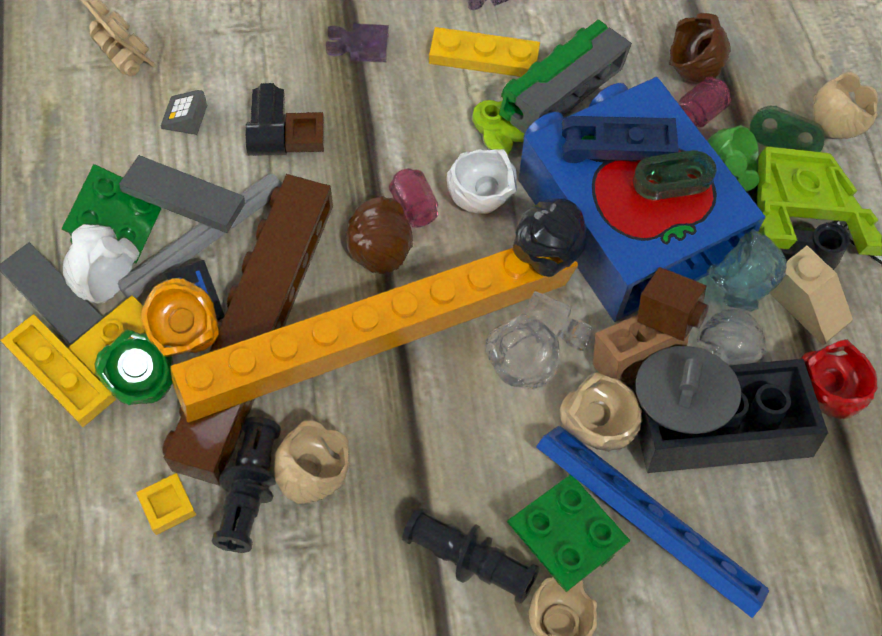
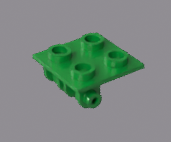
M93 164L61 230L68 232L72 236L73 231L83 224L110 227L116 234L118 241L121 238L131 241L139 251L140 257L161 211V207L121 192L119 183L123 177Z
M571 474L507 521L565 592H568L599 566L603 567L613 559L615 553L630 542V539Z

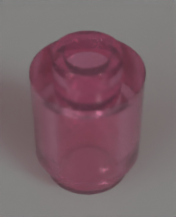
M713 77L705 78L679 100L681 108L694 125L699 128L707 125L731 103L728 86L723 81Z
M410 168L396 173L389 184V191L393 199L401 204L410 226L419 228L433 222L439 214L437 210L438 201L424 173L421 170Z

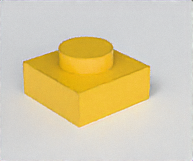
M177 473L136 492L155 535L197 515Z

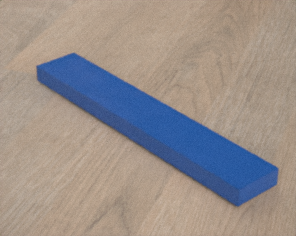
M557 426L542 437L536 448L747 615L753 618L761 609L769 593L768 587L561 426Z

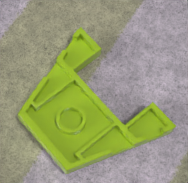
M765 147L758 157L759 183L757 206L765 215V219L756 234L758 247L789 249L797 241L789 217L845 221L859 255L882 256V235L875 227L879 220L871 209H863L853 196L857 189L831 153Z

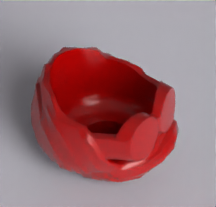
M848 339L838 341L818 351L807 352L800 358L804 359L820 410L827 416L838 419L852 418V416L859 414L868 407L871 400L874 399L875 392L878 389L876 371L866 355L861 353ZM839 351H844L847 353L840 356L829 354Z

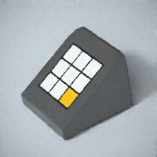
M195 90L171 96L160 125L161 129L197 135L208 106L204 91Z

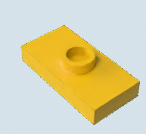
M131 295L71 344L68 349L99 379L95 374L94 364L98 353L106 345L111 344L126 329L146 334L141 321V312L144 306Z

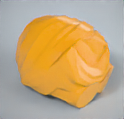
M172 278L155 286L149 293L144 307H142V327L150 342L156 345L165 357L180 355L186 352L197 353L205 351L214 344L219 335L216 313L210 296L195 283H191L183 278Z

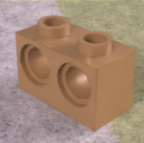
M638 315L595 333L593 366L600 374L619 379L629 387L636 384L637 373L649 356L665 348L687 346L689 334L684 341L637 322Z

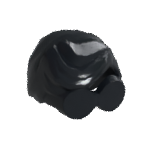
M565 198L546 199L529 208L523 214L516 229V237L513 243L515 255L521 261L531 264L536 272L546 277H552L565 267H570L584 251L587 239V228L580 208ZM536 257H559L563 262L557 264L553 260Z

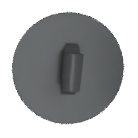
M674 346L659 350L643 362L636 377V394L646 413L664 427L682 433L700 434L714 431L724 426L736 414L741 401L740 384L731 367L715 354L696 347Z

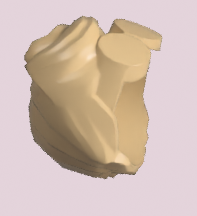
M852 72L843 73L830 80L813 97L814 124L823 134L830 138L849 139L857 137L868 131L878 115L877 91L870 86H862L859 76ZM849 92L855 93L857 105L852 102Z
M598 372L589 376L579 386L577 391L570 392L564 398L560 408L563 427L572 436L590 447L608 452L627 447L637 436L643 421L641 416L642 410L635 392L619 379L610 378ZM596 382H600L598 385L590 387Z
M303 421L294 431L289 432L275 453V481L283 495L295 503L307 504L323 500L338 490L346 478L350 464L348 462L347 438L338 431L326 430L323 425L316 421ZM321 437L332 451L339 454L340 460L331 456Z

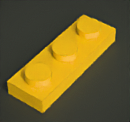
M435 27L429 52V64L521 77L538 60L540 42Z
M34 314L0 340L82 428L116 400L111 392Z

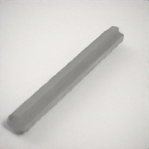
M274 174L266 175L241 193L245 198V205L230 230L271 201L274 189L282 185ZM199 223L119 280L118 287L126 298H129L131 295L137 298L165 278L166 272L175 270L223 236L225 232Z

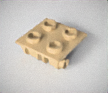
M81 0L97 19L89 25L90 36L122 74H127L128 76L136 75L140 70L139 66L144 61L152 67L156 65L146 54L149 47L136 34L130 35L127 31L130 25L116 11L109 14L110 10L101 0Z

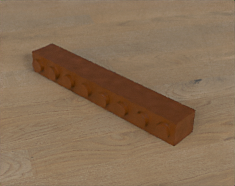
M286 174L281 187L274 189L270 201V213L267 219L263 218L258 225L256 233L257 243L253 252L248 251L244 257L242 264L243 275L239 284L233 285L227 298L228 310L224 319L217 321L219 335L214 344H212L209 353L285 327L333 208L330 185ZM255 399L189 423L180 405L179 414L181 418L176 430H171L168 433L163 444V458L171 471L220 486V474L229 465L242 433L244 420L248 418Z

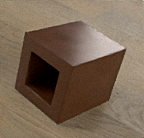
M659 267L641 293L637 322L684 341L692 327L699 329L705 320L709 305L703 303L707 285Z

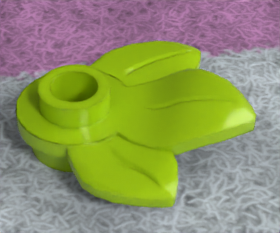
M485 100L478 103L473 110L472 119L476 129L483 134L485 145L490 150L504 149L508 156L513 147V142H524V133L512 125L510 121L499 115L502 100L500 102Z

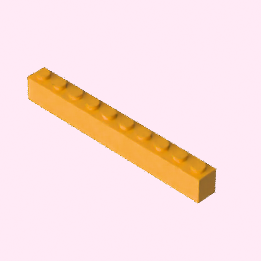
M513 248L172 365L170 366L172 383L186 420L189 423L563 287L578 267V263L575 261L570 267H565L554 276L546 277L536 272L531 264L521 261L515 255ZM536 257L550 259L557 264L563 262L559 257Z

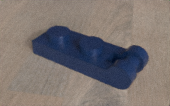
M570 116L562 121V136L566 138V142L562 146L563 159L568 163H580L585 159L676 161L679 153L676 118ZM593 136L594 140H582V137Z

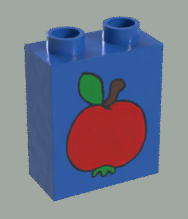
M654 77L630 89L624 83L610 85L594 97L588 108L570 116L676 118L679 148L676 161L585 159L580 163H568L563 159L562 148L566 142V138L562 136V121L565 118L559 112L548 113L540 117L526 130L518 180L535 205L546 199L565 198L580 208L587 228V239L584 251L576 260L578 263L577 268L614 322L639 310L641 293L659 267L697 281L745 257L765 219L762 211L658 77ZM584 136L582 140H594V137Z

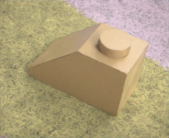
M808 246L781 265L766 288L822 345L826 344L853 321L837 273Z

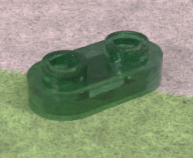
M772 105L762 107L754 114L750 123V131L754 134L756 141L764 146L821 152L823 149L825 133L821 125L783 108ZM768 118L774 119L777 122V127L773 129L765 127L764 120ZM807 132L812 135L813 139L808 143L800 141L798 136L801 133Z
M697 150L650 156L638 163L633 176V186L638 194L650 200L699 194L710 188L717 168L714 160L708 154ZM687 174L695 175L697 178L692 179ZM648 180H654V181H656L658 184H653V183L649 182Z

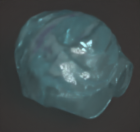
M753 229L740 238L738 245L728 252L720 264L717 266L711 265L707 272L724 296L723 303L726 306L752 312L759 309V300L769 295L782 282L787 269V261L782 250L769 237Z

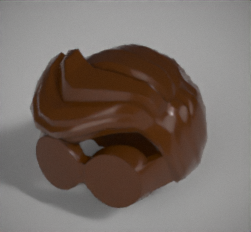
M699 13L695 18H684L677 23L673 45H671L669 65L673 66L682 78L692 83H706L714 80L729 58V53L731 52L730 42L727 33L720 25L717 15Z
M381 196L364 202L356 209L347 224L346 243L351 257L357 263L372 273L383 275L386 272H393L403 265V261H405L410 249L413 247V235L401 204L393 198Z

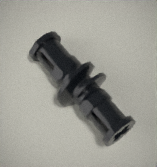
M254 416L244 420L242 429L245 435L242 447L237 453L236 466L226 468L220 474L219 483L229 494L224 501V514L219 531L214 532L212 543L225 551L236 553L251 551L253 541L250 538L254 518L257 517L260 503L271 502L274 497L272 492L265 487L276 484L275 474L268 470L272 460L270 455L275 439L279 438L281 427L276 422L264 417ZM259 426H262V431L258 430Z
M418 506L404 529L402 535L404 542L407 544L415 542L434 552V555L438 558L453 562L456 565L457 581L464 583L475 574L481 581L489 585L492 583L515 595L514 600L520 604L524 602L539 573V566L532 564L529 567L506 555L505 551L497 547H491L492 537H486L483 542L479 541L480 526L477 524L465 534L461 528L451 523L446 524L429 515L427 508Z

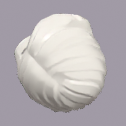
M479 149L461 153L447 172L449 194L459 207L468 212L477 214L491 213L503 205L512 194L517 192L516 168L510 162L504 149Z
M83 224L73 231L72 245L63 261V276L65 277L66 284L83 300H89L97 304L105 303L119 292L118 282L130 273L134 261H137L139 257V251L126 238H121L118 241L116 234L110 227Z

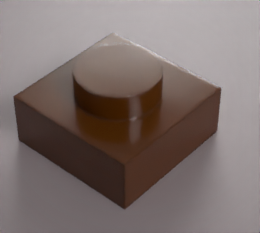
M323 112L286 113V152H324Z

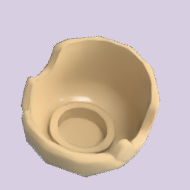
M552 576L542 582L531 598L528 611L530 626L536 636H592L597 629V602L591 599L584 591L582 580L568 592H565Z

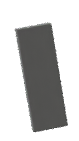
M138 155L119 183L123 193L225 233L229 232L245 205V198L241 194L141 155Z
M30 242L0 263V272L69 345L73 344L103 319L87 300L78 297L66 284L65 278Z

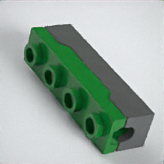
M599 19L586 29L584 27L579 29L570 41L564 45L559 44L547 58L541 62L536 61L530 66L527 73L517 80H510L501 93L503 100L499 115L510 121L512 125L524 134L533 122L548 113L559 112L564 116L623 69L632 43L612 28H608Z

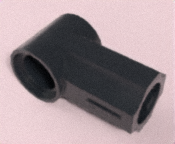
M261 83L258 88L252 89L251 122L246 123L245 133L248 156L287 155L285 147L286 122H284L285 93L284 89L278 88L274 83Z
M832 222L823 223L816 229L793 226L797 241L789 249L763 247V255H765V259L788 261L800 250L808 246L834 270L840 263L849 245L850 237L844 227Z

